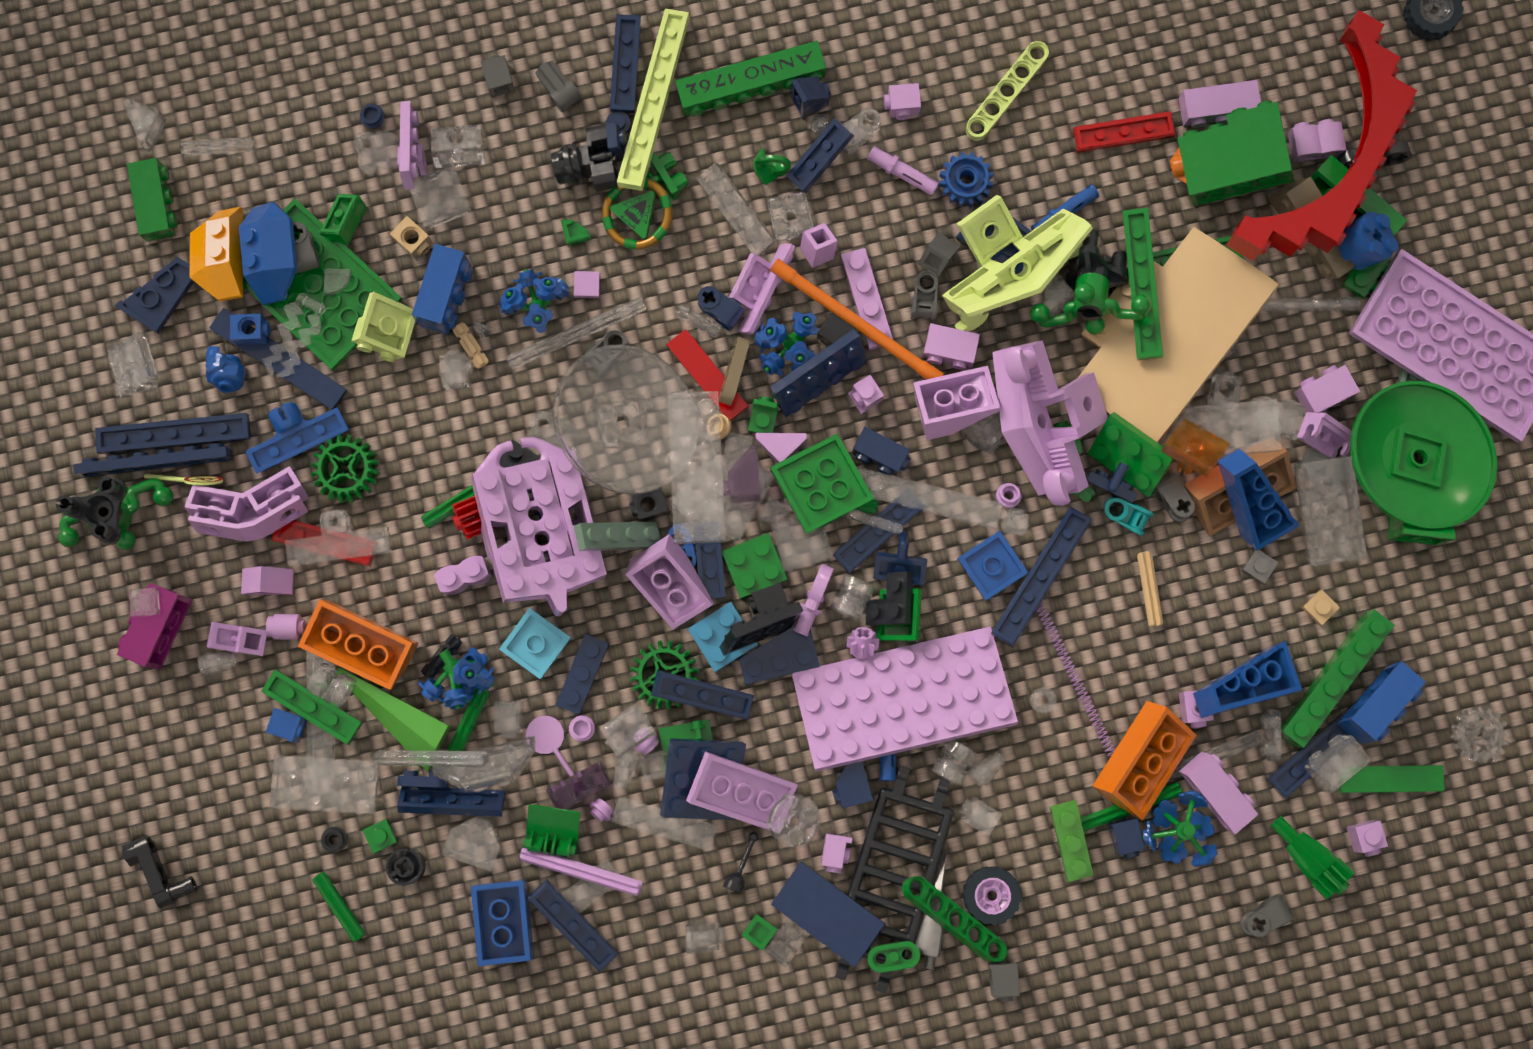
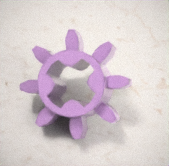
M859 627L855 631L852 630V636H847V647L850 648V654H853L858 659H867L870 656H874V650L879 648V639L875 638L876 633L866 627Z

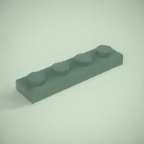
M657 522L579 523L574 526L579 551L647 549L660 541Z

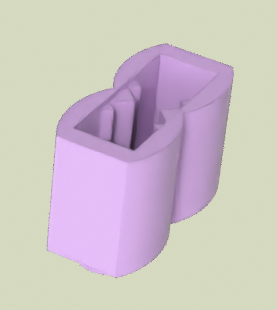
M1333 119L1322 120L1318 125H1309V122H1301L1294 125V128L1288 133L1293 162L1328 159L1331 155L1336 158L1347 150L1342 123L1334 122Z
M472 556L463 560L458 566L449 565L441 568L434 574L441 593L455 595L464 591L468 586H478L486 583L492 578V573L484 557Z

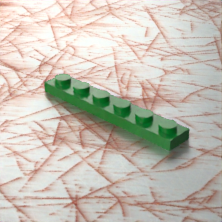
M1148 208L1123 210L1131 302L1138 295H1145L1151 301V309L1148 312L1147 318L1144 320H1133L1137 361L1163 358Z

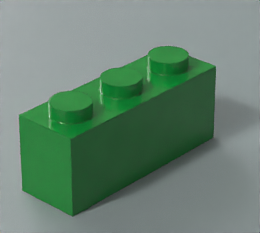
M157 158L127 163L139 235L146 242L176 236L175 227L178 226L175 213L171 210V204L174 200L171 190L167 187L166 180L170 178L167 166L163 165Z

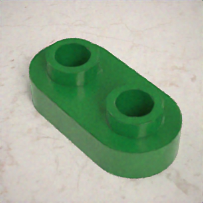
M911 941L878 945L873 947L868 954L869 966L872 970L879 973L912 968L920 959V950ZM909 949L912 952V957L904 959L902 956L903 950ZM880 953L886 956V961L882 964L876 960V956Z

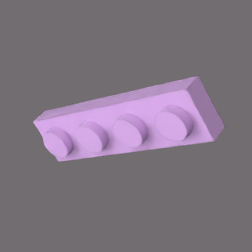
M862 248L841 254V260L858 316L893 339L866 249ZM865 336L869 350L881 347Z

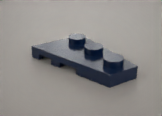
M176 257L154 274L153 279L142 287L136 288L132 291L133 294L124 301L121 300L114 306L159 334L194 283L190 278V264Z
M794 625L739 659L745 685L820 667L811 628L807 637L793 631L796 626Z

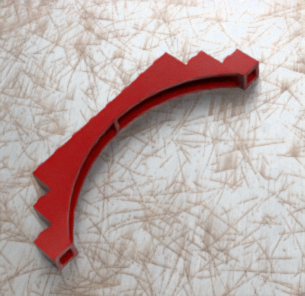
M1358 10L1339 40L1345 44L1353 60L1363 100V124L1359 146L1353 162L1343 179L1324 196L1291 212L1259 218H1251L1245 215L1234 230L1226 245L1227 247L1254 261L1259 253L1264 255L1270 246L1291 257L1297 249L1302 251L1307 242L1326 253L1334 245L1339 247L1346 236V233L1343 232L1345 227L1349 228L1357 215L1353 213L1355 208H1359L1367 196L1363 194L1365 189H1369L1377 177L1373 175L1375 170L1378 171L1387 158L1383 156L1385 151L1389 152L1396 141V138L1393 137L1395 132H1400L1406 122L1403 119L1404 115H1408L1416 103L1413 98L1417 90L1395 78L1399 71V68L1396 66L1401 57L1379 45L1383 38L1380 32L1385 24Z

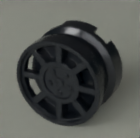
M413 848L396 850L389 856L386 862V873L389 879L397 885L406 886L418 882L426 870V862L423 855Z

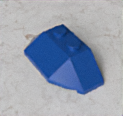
M271 202L252 208L239 226L243 276L262 305L286 300L287 291L292 284L297 270L292 218L277 203Z

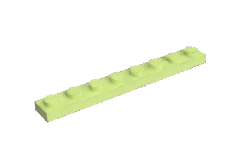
M665 9L618 175V187L643 191L688 27L689 12Z

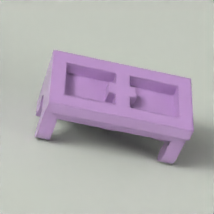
M1306 412L1297 438L1319 453L1331 458H1335L1338 449L1343 446L1340 455L1346 457L1350 451L1352 431L1327 413Z

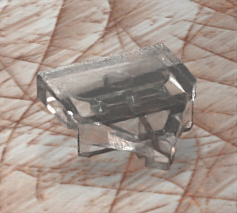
M476 816L450 829L442 855L492 871L501 846L499 843L501 840L497 836L489 816Z

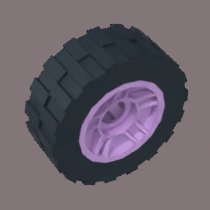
M985 866L975 870L971 876H968L967 882L963 886L962 899L964 900L965 908L973 918L984 924L997 925L1003 924L1008 919L1014 917L1015 912H1018L1020 908L1019 903L1022 897H1020L1021 888L1018 886V881L1011 873L999 867ZM989 891H995L997 897L995 900L987 898Z

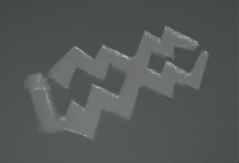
M303 292L298 294L295 302L283 307L289 321L276 325L283 338V342L269 346L273 356L262 359L270 377H274L272 362L284 360L282 352L288 351L291 359L280 362L286 369L278 373L276 377L281 378L296 373L293 366L302 364L297 354V349L312 344L310 335H321V315L326 310L324 303L317 302ZM304 305L315 311V315L307 316L312 327L298 330L302 340L293 341L289 330L302 327L297 315L304 314L300 307Z

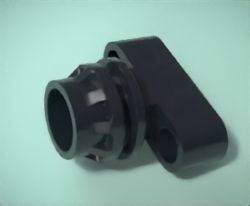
M608 123L586 128L587 145L581 146L578 141L572 142V147L570 144H566L559 151L551 153L552 167L559 185L568 183L576 186L580 185V180L585 185L589 183V177L592 176L597 192L618 187L616 157L608 149L606 124Z

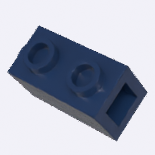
M865 426L852 450V453L856 455L855 459L867 465L869 462L877 465V470L887 476H891V474L897 476L899 470L905 471L911 460L907 456L910 449Z

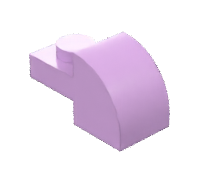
M211 622L207 648L263 656L267 636L266 630Z

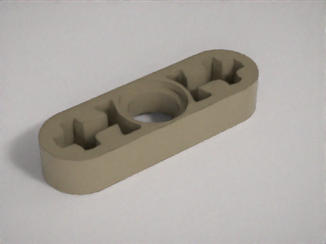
M737 336L718 402L727 405L732 404L750 340Z

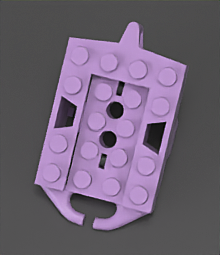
M524 437L520 438L521 447L536 448L541 454L540 460L503 468L500 465L501 456L513 450L512 442L506 441L497 445L488 454L471 477L482 522L481 534L487 557L492 561L503 603L546 599L554 615L561 616L567 609L568 592L601 580L607 575L601 550L579 551L574 526L579 523H593L575 453L574 450L567 452L539 438ZM575 507L577 519L573 520L574 525H572L569 511ZM530 510H537L541 514V519L538 521L531 520L528 512ZM492 527L505 528L508 542L500 548H497ZM538 534L544 535L548 540V544L540 546L535 542L534 537Z

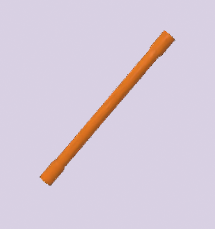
M779 258L770 269L772 273L785 282L792 284L830 312L856 328L863 335L914 369L924 379L943 376L944 373L911 353L802 277L795 269Z

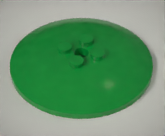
M1425 381L1399 382L1382 389L1372 396L1361 408L1353 424L1350 438V455L1355 475L1368 498L1392 519L1404 525L1420 529L1450 528L1470 519L1489 499L1497 476V454L1494 441L1479 413L1469 402L1454 391ZM1414 452L1420 454L1423 459L1422 464H1418L1414 460Z

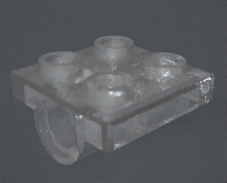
M136 332L107 350L120 398L130 397L135 393L151 391L158 387L157 380L159 378L146 332Z

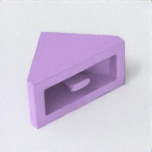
M756 433V443L776 463L793 456L806 444L807 433Z
M265 566L242 569L241 594L293 595L294 569Z

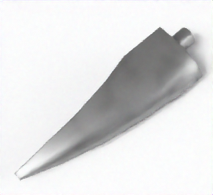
M948 851L942 853L933 881V886L941 892L943 890ZM933 897L930 901V906L936 912L940 908V902L936 897ZM925 913L922 917L915 944L918 946L920 954L925 955L923 968L934 970L935 959L940 957L943 927Z

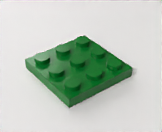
M838 433L770 467L773 477L806 536L874 501L873 495Z

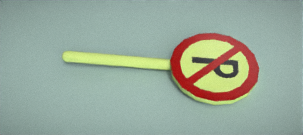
M144 474L145 479L156 478L165 481L184 482L191 485H214L223 482V478L218 476L176 477Z

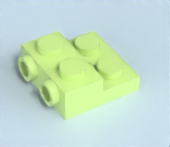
M369 293L363 316L358 318L351 342L358 344L357 349L360 351L371 353L373 350L380 353L379 358L388 362L404 358L416 321L412 316L413 309L378 293Z

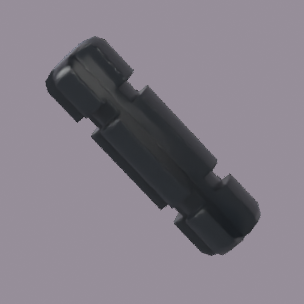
M451 634L445 640L446 644H442L429 661L431 662L429 664L426 663L421 669V673L425 677L433 679L438 673V668L441 669L445 665L439 656L441 652L448 649L451 655H453V650H457L460 647L462 641L456 635Z

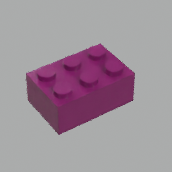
M149 583L148 587H145L140 594L139 600L141 602L137 611H134L129 618L128 624L130 626L126 635L124 634L118 642L117 648L119 650L117 655L144 667L161 670L193 599Z

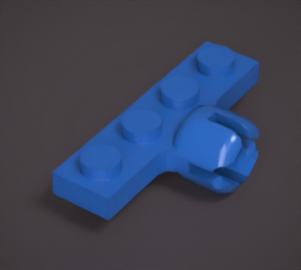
M288 402L281 405L287 419L281 408L276 407L269 412L268 417L276 431V435L245 452L256 474H259L350 429L339 407L307 421L303 418L297 404Z

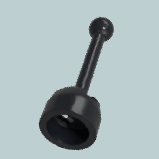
M757 832L749 834L750 841L737 873L729 874L724 881L723 887L742 894L745 880L741 874L754 842L759 839Z

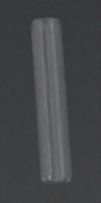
M252 137L182 141L180 149L184 156L255 151V140Z

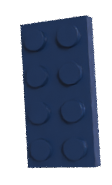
M853 329L770 386L776 402L779 404V409L785 417L791 413L798 412L804 404L818 398L823 391L832 385L840 383L846 375L860 369L868 361L860 336Z

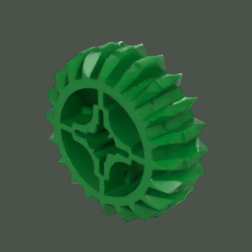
M338 435L336 438L337 443L330 438L327 440L328 448L324 445L319 446L323 451L321 455L314 453L313 456L319 461L311 463V467L317 469V471L311 473V477L319 478L315 481L314 485L317 488L322 487L320 493L322 495L328 494V499L333 501L337 497L339 503H344L347 496L348 501L353 503L355 500L354 495L361 500L364 498L363 490L367 493L372 492L368 487L369 483L377 485V481L372 476L380 475V471L373 468L379 466L380 462L372 460L376 457L377 453L374 450L369 451L371 448L369 443L363 444V440L359 437L354 441L351 435H347L344 442L343 437ZM344 450L356 451L353 455L350 454L346 458H339L336 455ZM363 458L364 473L360 477L357 473V468L361 464L360 460ZM329 461H331L334 465V470L330 474L331 478L328 480L327 466ZM338 462L347 465L353 477L348 473H344ZM345 480H352L355 485L349 488L335 487L338 483L341 484Z
M661 640L658 641L659 649L656 650L652 643L648 644L651 652L647 654L645 650L641 649L639 652L644 658L640 660L634 657L633 659L634 662L640 664L639 667H630L631 672L637 673V676L630 677V681L639 683V685L632 688L633 691L637 692L642 689L643 692L638 698L643 700L648 696L647 706H651L654 700L657 701L656 709L658 710L661 709L662 702H666L667 710L671 709L670 700L651 696V692L648 690V687L654 685L657 670H661L659 663L666 671H673L671 674L677 675L685 670L686 678L699 681V679L691 677V674L699 673L698 668H690V665L696 663V659L692 658L687 661L686 658L691 652L686 650L681 654L680 651L683 647L681 644H678L676 649L673 650L672 641H668L667 648H663ZM659 655H673L682 662L677 665L666 666ZM653 659L656 671L651 677L644 680V669L647 663ZM675 702L677 707L681 706V703Z

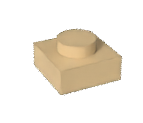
M1321 589L1301 608L1321 626L1340 607Z

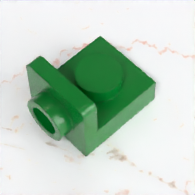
M760 396V399L753 400V408L748 426L749 433L774 432L779 404L774 403V399Z

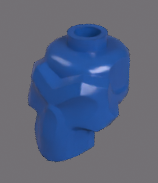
M209 346L206 352L205 365L207 382L213 384L214 387L223 393L240 390L244 385L246 375L241 359L235 355L220 353V347Z

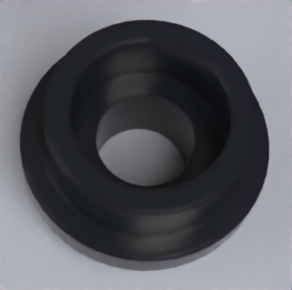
M340 827L327 828L321 836L322 847L330 853L342 851L348 840L346 832ZM333 835H337L339 838V842L336 845L331 843Z

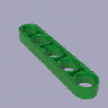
M914 876L903 882L902 892L907 900L984 961L997 963L1005 959L1007 955L1005 943L925 878ZM913 881L917 882L920 886V894L918 896L913 895L910 886ZM933 897H936L940 902V908L937 912L930 906V901ZM953 912L959 916L960 922L957 927H954L950 922V916ZM972 928H975L979 933V939L976 943L970 939L969 933ZM992 943L998 948L996 958H993L989 953V947Z

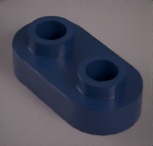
M403 770V775H398L397 786L449 788V778L444 777L445 772H429V777L419 776V771Z

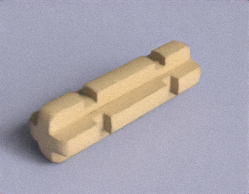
M460 323L454 327L453 333L457 338L461 339L459 342L469 358H473L474 366L477 369L483 368L489 363V359L485 353H481L482 348L473 334L468 333L470 330L467 325Z

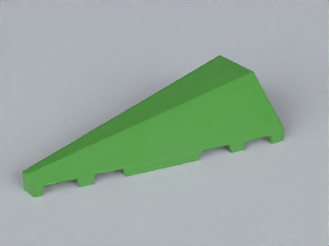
M339 667L336 676L425 770L430 771L451 726Z

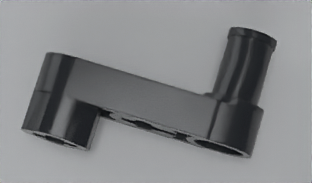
M149 835L122 845V854L128 865L132 867L140 863L151 894L160 909L176 903L177 899L198 891L197 883L192 876L175 884H169L154 842Z

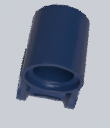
M712 286L702 288L698 294L699 308L728 331H732L746 311L735 300L728 298ZM710 296H713V297H714V298H713V302H714V303L709 302L708 304H705V298H704V297H706V298H709Z

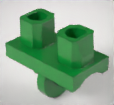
M670 152L659 157L654 153L650 165L657 176H654L652 171H648L646 177L660 185L663 184L674 201L679 198V192L689 185L688 180L682 171L670 178L667 171L677 166Z

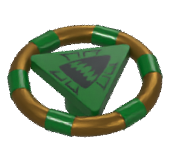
M646 178L643 188H649L653 191L613 205V202L622 191L627 189L617 187L611 189L604 200L602 221L605 230L614 242L624 248L633 250L649 248L658 243L670 228L673 216V206L670 197L659 183L650 178ZM657 194L664 210L663 220L657 230L648 238ZM611 211L644 240H634L621 236L615 229Z

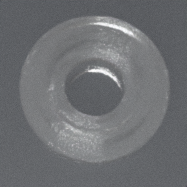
M1041 687L1032 693L1030 703L1035 711L1047 713L1055 707L1056 696L1051 689ZM1041 695L1047 698L1046 705L1039 703L1038 699Z

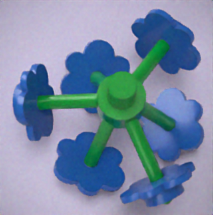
M1187 791L1185 794L1180 793L1178 795L1180 803L1189 805L1185 821L1183 822L1178 821L1179 814L1176 812L1178 806L1175 803H1170L1168 800L1161 801L1159 807L1153 809L1154 817L1152 822L1155 826H1162L1163 828H1168L1173 823L1176 826L1175 830L1154 833L1151 822L1147 821V829L1143 830L1145 844L1150 845L1154 852L1157 847L1156 839L1165 837L1163 842H1160L1158 848L1162 851L1161 858L1164 861H1172L1175 864H1179L1181 859L1183 860L1188 856L1187 850L1183 848L1184 843L1182 841L1189 840L1198 851L1192 856V865L1197 867L1210 864L1218 854L1217 846L1215 844L1210 846L1206 844L1201 847L1195 839L1205 841L1207 836H1212L1215 831L1213 825L1210 824L1212 822L1210 816H1204L1200 811L1193 812L1194 808L1208 806L1205 798L1196 791Z

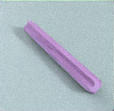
M526 848L521 850V861L634 896L641 892L642 882L558 855H551L548 852L543 854V851L528 852Z

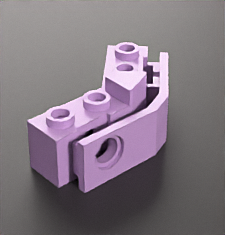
M289 466L244 493L192 485L184 508L190 514L188 521L197 533L247 542L263 539L307 513L308 510L303 502L309 499ZM290 510L291 514L286 516L285 512Z

